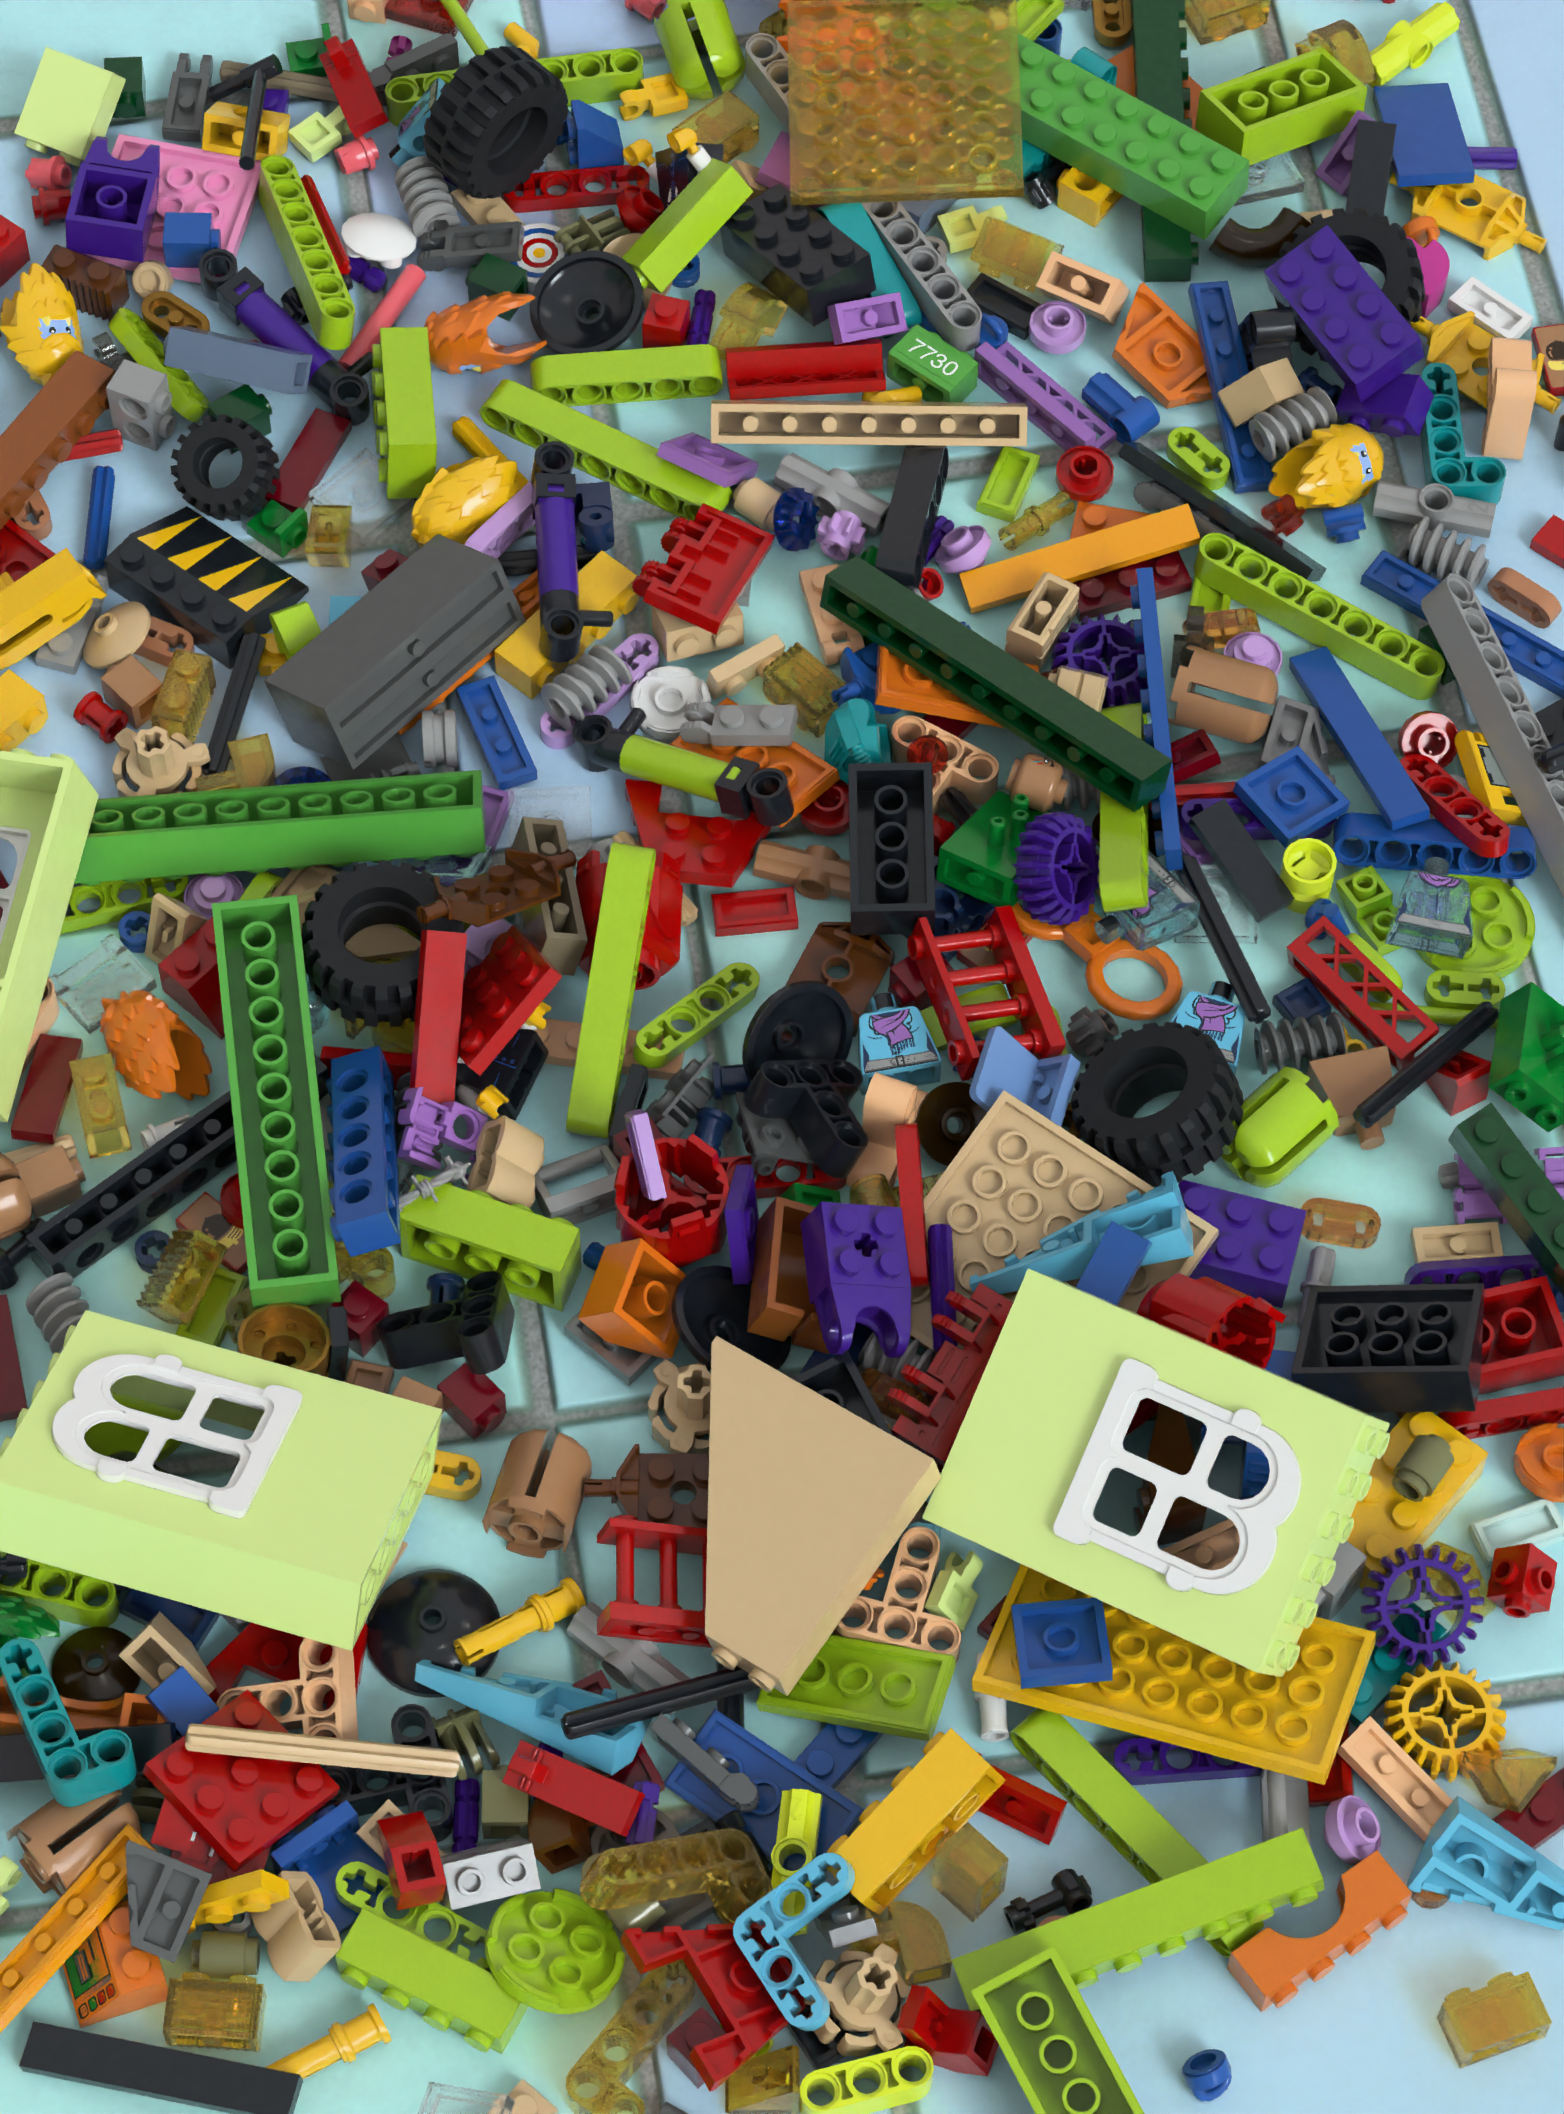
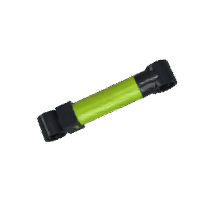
M633 708L618 729L613 728L612 723L607 717L596 714L586 716L582 721L579 720L574 725L572 734L581 764L591 772H602L612 769L719 803L722 813L747 820L753 811L754 818L764 826L781 825L787 822L794 813V803L788 780L782 771L775 768L761 769L759 763L734 756L730 763L636 735L635 732L646 719V714L641 708Z

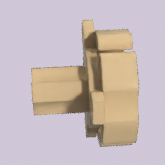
M158 726L147 730L141 729L138 733L126 727L114 737L116 744L120 748L112 766L119 797L176 793L180 783L186 777L187 772L190 771L192 777L185 786L186 792L202 790L204 781L201 766L210 762L206 743L193 744L180 732L173 733L170 737L171 739H169L168 731ZM126 772L130 782L139 789L137 792L131 790L125 783L124 777Z
M666 1359L653 1369V1374L658 1384L654 1387L648 1401V1418L652 1422V1437L670 1453L709 1454V1439H699L704 1438L705 1434H710L711 1373L707 1370L706 1365L701 1363L678 1368L674 1363ZM663 1404L664 1413L668 1422L674 1427L675 1432L667 1429L658 1416L659 1409Z
M883 1943L872 1954L863 1951L845 1950L836 1961L825 1960L815 1973L814 1979L828 1999L830 2014L836 2022L839 2021V2025L843 2030L859 2033L867 2032L869 2035L867 2037H858L845 2033L837 2044V2050L843 2056L864 2057L877 2047L887 2052L895 2050L903 2043L901 2031L897 2026L900 2020V2012L904 2005L902 2002L908 1996L909 1988L894 1967L898 1952ZM834 1971L835 1975L831 1983H827L826 1978ZM803 1997L804 2003L812 2006V2004L816 2002H811ZM810 2008V2014H809V2017H808V2018H810V2017L813 2015V2013H812V2011H811V2008ZM828 2016L824 2025L814 2030L821 2043L829 2044L837 2036L840 2028Z

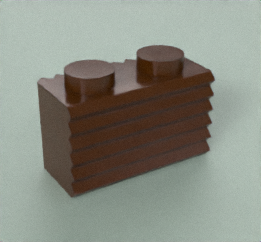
M54 245L41 265L48 273L54 272L59 276L66 290L70 291L73 296L76 310L80 309L82 313L94 314L95 318L101 317L102 320L108 319L110 322L117 311L123 308L129 299L128 279H126L127 274H125L126 269L59 245Z

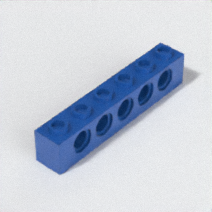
M378 1045L331 1059V1077L326 1079L327 1090L332 1104L327 1106V1114L333 1128V1132H329L327 1136L331 1152L334 1156V1159L328 1161L330 1175L334 1182V1187L329 1189V1196L335 1211V1216L330 1217V1226L336 1242H344L350 1257L401 1243L394 1076Z

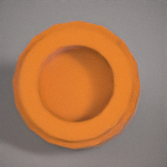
M1430 216L1414 218L1402 227L1405 230L1406 237L1414 239L1423 248H1426L1433 239L1437 241V238L1440 236L1438 224Z

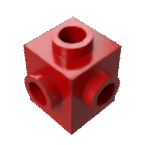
M1532 1543L1497 1548L1494 1551L1486 1597L1501 1607L1505 1614L1514 1618H1527L1533 1613L1549 1611L1558 1562Z

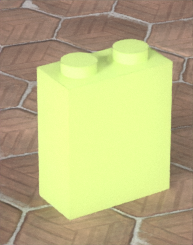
M46 47L14 133L26 138L24 146L46 154L49 147L59 151V156H63L65 162L79 167L81 160H85L97 136L105 137L126 79L111 71Z

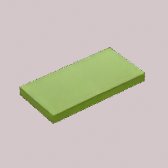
M831 1634L788 1696L775 1688L771 1692L761 1689L756 1704L759 1711L929 1742L934 1735L955 1670L956 1661L953 1655Z

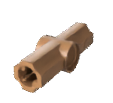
M762 840L759 844L753 867V876L792 885L799 894L813 900H825L829 895L850 900V861L842 860L838 853L831 848L811 845L806 850L767 840Z

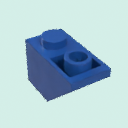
M571 100V117L565 119L568 140H572V142H566L569 165L576 164L577 169L624 165L623 144L617 119L580 100Z

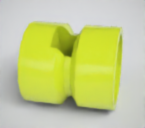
M1304 838L1291 843L1285 850L1280 878L1295 898L1286 908L1296 913L1306 914L1308 908L1318 899L1330 898L1337 860L1335 852L1328 844L1318 839Z

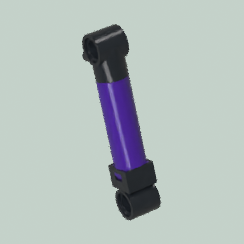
M218 248L204 253L198 265L202 292L212 301L218 302L219 310L236 326L242 323L263 344L312 354L308 387L331 408L332 414L351 420L352 426L363 423L370 413L369 389L363 376L373 369L372 352H367L346 369L265 292L264 283L246 266L238 272L237 260L231 252ZM216 274H226L222 277H214ZM349 397L356 398V400L352 402L343 401L345 398Z
M550 441L541 444L535 452L531 475L533 487L531 496L532 519H535L541 628L539 648L545 658L553 662L562 663L572 660L577 655L583 626L611 627L613 625V613L611 611L580 610L574 510L577 497L575 474H572L574 455L567 445L561 442Z

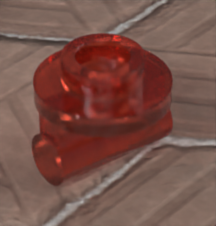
M1289 494L1283 495L1261 509L1262 517L1270 521L1274 526L1271 531L1275 535L1283 532L1287 537L1304 524L1301 516L1306 510L1303 506L1297 508L1294 498Z
M922 735L915 738L909 744L907 760L908 763L932 762L933 775L945 767L948 761V749L940 738L933 735Z

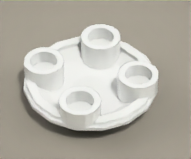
M361 213L350 217L342 225L341 237L343 239V247L347 256L352 258L363 257L368 260L378 261L385 268L396 269L402 265L403 258L408 257L416 248L417 237L414 235L413 229L404 221L391 215Z

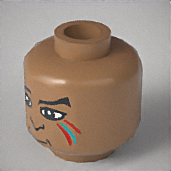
M1028 753L1022 760L1015 759L1005 789L1011 791V801H1013L1015 795L1024 794L1029 798L1028 809L1045 813L1050 810L1053 802L1061 805L1069 781L1062 779L1064 770L1061 764L1035 753Z

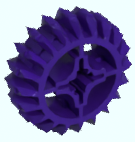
M1101 612L1097 617V621H1092L1085 615L1081 625L1071 622L1068 632H1061L1058 642L1052 650L1051 673L1057 674L1058 667L1067 666L1108 676L1109 680L1102 708L1141 702L1140 689L1148 688L1147 678L1139 679L1137 654L1145 653L1144 643L1136 644L1133 619L1124 624L1120 622L1118 614L1113 620H1106Z
M1052 812L1035 816L1034 821L1026 823V832L1019 833L1020 846L1014 848L1017 861L1012 866L1016 868V877L1013 882L1017 883L1019 887L1017 898L1023 899V910L1030 912L1031 918L1039 920L1041 923L1062 925L1079 921L1082 915L1088 914L1089 905L1095 903L1094 891L1100 889L1097 882L1100 855L1096 853L1095 849L1097 839L1091 838V827L1085 826L1083 818L1075 817L1073 814Z
M1413 1544L1411 1550L1412 1559H1409L1407 1552L1400 1547L1395 1549L1397 1565L1386 1556L1379 1560L1382 1568L1387 1572L1385 1575L1375 1570L1369 1572L1368 1577L1379 1585L1377 1589L1371 1587L1362 1588V1595L1374 1598V1605H1364L1360 1609L1362 1614L1375 1612L1376 1620L1368 1622L1364 1627L1370 1631L1378 1628L1382 1630L1383 1633L1375 1641L1377 1647L1385 1645L1389 1640L1393 1643L1388 1651V1657L1396 1659L1402 1649L1406 1650L1404 1657L1406 1665H1414L1417 1654L1421 1653L1422 1664L1425 1667H1431L1433 1664V1652H1436L1438 1659L1442 1663L1450 1661L1448 1646L1458 1654L1465 1652L1464 1644L1458 1639L1460 1635L1466 1639L1475 1640L1477 1637L1476 1632L1466 1626L1468 1621L1472 1623L1483 1622L1482 1615L1470 1613L1471 1606L1483 1605L1484 1598L1480 1596L1470 1598L1468 1590L1479 1587L1480 1582L1478 1579L1469 1580L1466 1583L1463 1581L1462 1577L1471 1569L1468 1563L1462 1564L1456 1570L1452 1568L1457 1558L1456 1553L1449 1552L1443 1561H1439L1440 1546L1432 1545L1428 1551L1427 1558H1425L1422 1545ZM1412 1568L1413 1579L1410 1580L1411 1585L1408 1595L1401 1600L1387 1601L1393 1582L1403 1572ZM1426 1568L1432 1569L1444 1576L1453 1587L1456 1596H1441L1435 1593L1431 1587L1430 1578L1427 1577ZM1420 1592L1426 1594L1425 1599L1444 1603L1443 1606H1436L1426 1610L1425 1618L1419 1617L1420 1611L1414 1612L1413 1608H1401V1605L1412 1604V1601L1419 1600ZM1457 1610L1456 1619L1451 1629L1442 1638L1433 1642L1432 1631H1435L1434 1624L1437 1615L1442 1611ZM1402 1614L1409 1617L1413 1622L1415 1633H1418L1419 1643L1402 1636L1394 1628L1389 1615Z

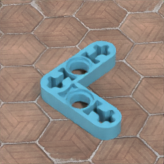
M823 1853L814 1858L741 1913L733 1926V1936L737 1945L781 2013L791 2025L803 2031H814L821 2028L830 2014V2004L788 1938L846 1896L852 1889L855 1882L854 1869L846 1859L835 1853ZM829 1866L836 1870L841 1869L836 1874L839 1882L834 1886L828 1882L822 1883L827 1878L824 1870ZM808 1880L815 1886H818L815 1890L821 1894L819 1899L805 1886ZM792 1892H802L805 1897L803 1911L796 1916H787L783 1910L785 1898ZM754 1922L761 1926L766 1925L761 1930V1934L773 1948L765 1951L759 1942L752 1938L747 1939L752 1935L750 1926ZM787 1957L792 1963V1973L786 1981L776 1983L771 1978L770 1968L775 1960ZM797 1989L801 1996L811 2002L816 2001L811 2006L813 2015L810 2018H806L801 2014L797 2015L802 2009L796 1997L789 1992Z

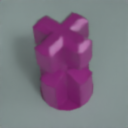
M394 36L391 39L388 55L392 57H387L386 61L412 50V41L405 36Z

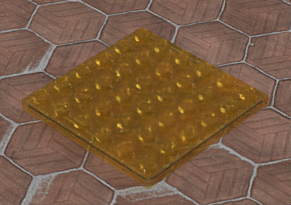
M822 0L787 2L791 205L1024 196L1016 0Z

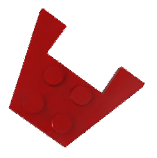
M626 779L625 797L630 804L631 818L639 836V846L656 849V855L664 851L679 863L680 883L732 888L754 856V849L759 841L765 839L771 830V826H764L757 822L753 811L747 820H733L719 816H693L680 812H659L663 785L651 781Z
M250 1623L206 1666L216 1684V1688L208 1696L216 1704L221 1694L228 1689L237 1687L246 1670L274 1682L300 1679L299 1648L304 1637ZM366 1623L352 1650L354 1655L356 1698L358 1685L361 1681L369 1630ZM327 1645L321 1652L320 1661L322 1665L326 1664L332 1656L333 1650L331 1645ZM330 1690L325 1694L323 1704L326 1707L324 1710H328L335 1701L334 1690Z
M754 1922L750 1926L752 1935L747 1939L752 1938L759 1942L765 1951L773 1948L761 1934V1930L766 1925L761 1926ZM735 1923L707 1924L706 1928L702 1930H682L680 1926H664L662 1931L642 1932L641 1928L624 1930L620 1941L640 1975L682 1959L727 2033L694 2046L689 2055L710 2092L716 2090L789 2023L737 1945L733 1936V1926ZM786 1957L775 1960L770 1968L771 1978L776 1983L786 1981L792 1973V1967ZM797 1989L789 1992L796 1997L801 2005V2011H803L807 2006L804 2003L803 1996H801Z

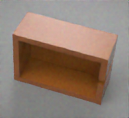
M777 1196L757 1222L747 1332L783 1342L788 1336H792L793 1345L829 1354L824 1343L815 1304H810L801 1230V1222L815 1207Z

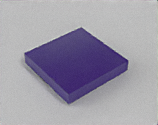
M736 1165L724 1209L734 1285L749 1284V1281L752 1279L757 1222L759 1220L753 1167L751 1165Z

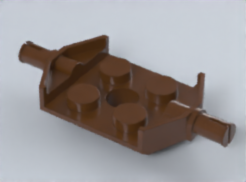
M507 848L505 849V865L493 866L488 872L472 878L459 879L454 885L445 888L440 885V877L434 876L436 901L417 907V917L423 924L444 917L449 921L454 919L469 923L477 928L561 896L560 875L558 871L575 866L577 863L576 855L570 849H566L553 856H544L540 853Z
M821 922L814 931L785 986L799 981L811 980L824 983L835 989L844 997L850 1008L853 1019V1037H856L859 1017L865 1013L870 999L874 996L888 968L894 965L895 954L879 935H851V922ZM833 966H842L848 970L849 974L844 978L835 979L830 977L826 971Z
M635 1444L616 1472V1477H612V1479L585 1478L584 1497H611V1503L617 1504L622 1515L635 1516L638 1518V1521L707 1529L709 1454L640 1453L639 1444ZM679 1490H688L696 1496L693 1501L687 1504H679L671 1498Z

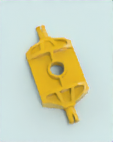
M1393 172L1389 179V183L1398 187ZM1476 174L1472 183L1400 187L1412 195L1410 220L1420 216L1433 217L1439 228L1484 248L1482 258L1488 261L1511 249L1515 244L1525 246L1538 254L1543 251L1546 245V238L1526 231L1527 224L1524 223L1525 197ZM1469 198L1475 200L1478 205L1466 206L1461 201Z
M1472 311L1466 312L1444 321L1441 325H1435L1420 316L1418 322H1411L1413 330L1427 337L1426 344L1429 346L1425 366L1435 362L1449 365L1455 371L1458 392L1487 409L1488 375L1480 376L1473 369L1478 367L1488 369L1491 338L1495 336L1473 323L1475 313ZM1539 353L1535 359H1532V370L1537 371L1534 403L1554 414L1561 404V399L1543 390L1542 386L1539 385L1545 357L1544 354Z

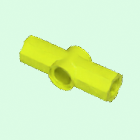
M1446 1L1444 3L1437 2L1410 23L1406 20L1397 22L1388 32L1384 42L1359 60L1358 70L1361 72L1363 80L1372 88L1374 86L1381 87L1408 66L1412 69H1417L1424 64L1431 55L1433 48L1459 29L1460 20L1455 13V9Z
M793 1788L782 1791L776 1844L771 1853L773 1871L770 1892L798 1871H789L783 1868L784 1860L788 1856L796 1853L804 1855L806 1861L802 1867L816 1858L823 1800L821 1794L805 1789ZM808 1880L805 1886L812 1891L813 1884ZM799 1891L790 1893L783 1902L785 1914L789 1917L800 1914L805 1906V1897ZM808 1924L792 1936L807 1934Z

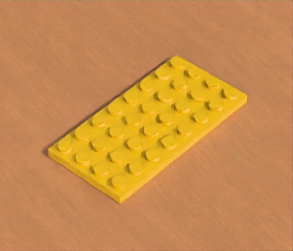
M1020 1564L973 1675L972 1691L1325 1785L1374 1649L1376 1632L1315 1616L1310 1627L1307 1629L1303 1628L1296 1644L1300 1646V1653L1295 1665L1290 1671L1285 1670L1283 1677L1256 1673L1103 1602L1113 1669V1681L1021 1689L1011 1605L1092 1598V1596Z

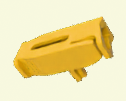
M67 547L15 582L7 571L0 575V670L19 662L78 622L90 609L93 603L92 598L102 600L107 597V594L91 571L77 562Z

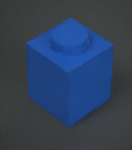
M165 212L162 244L166 266L199 268L198 264L204 253L211 249H221L220 229H214L212 213Z

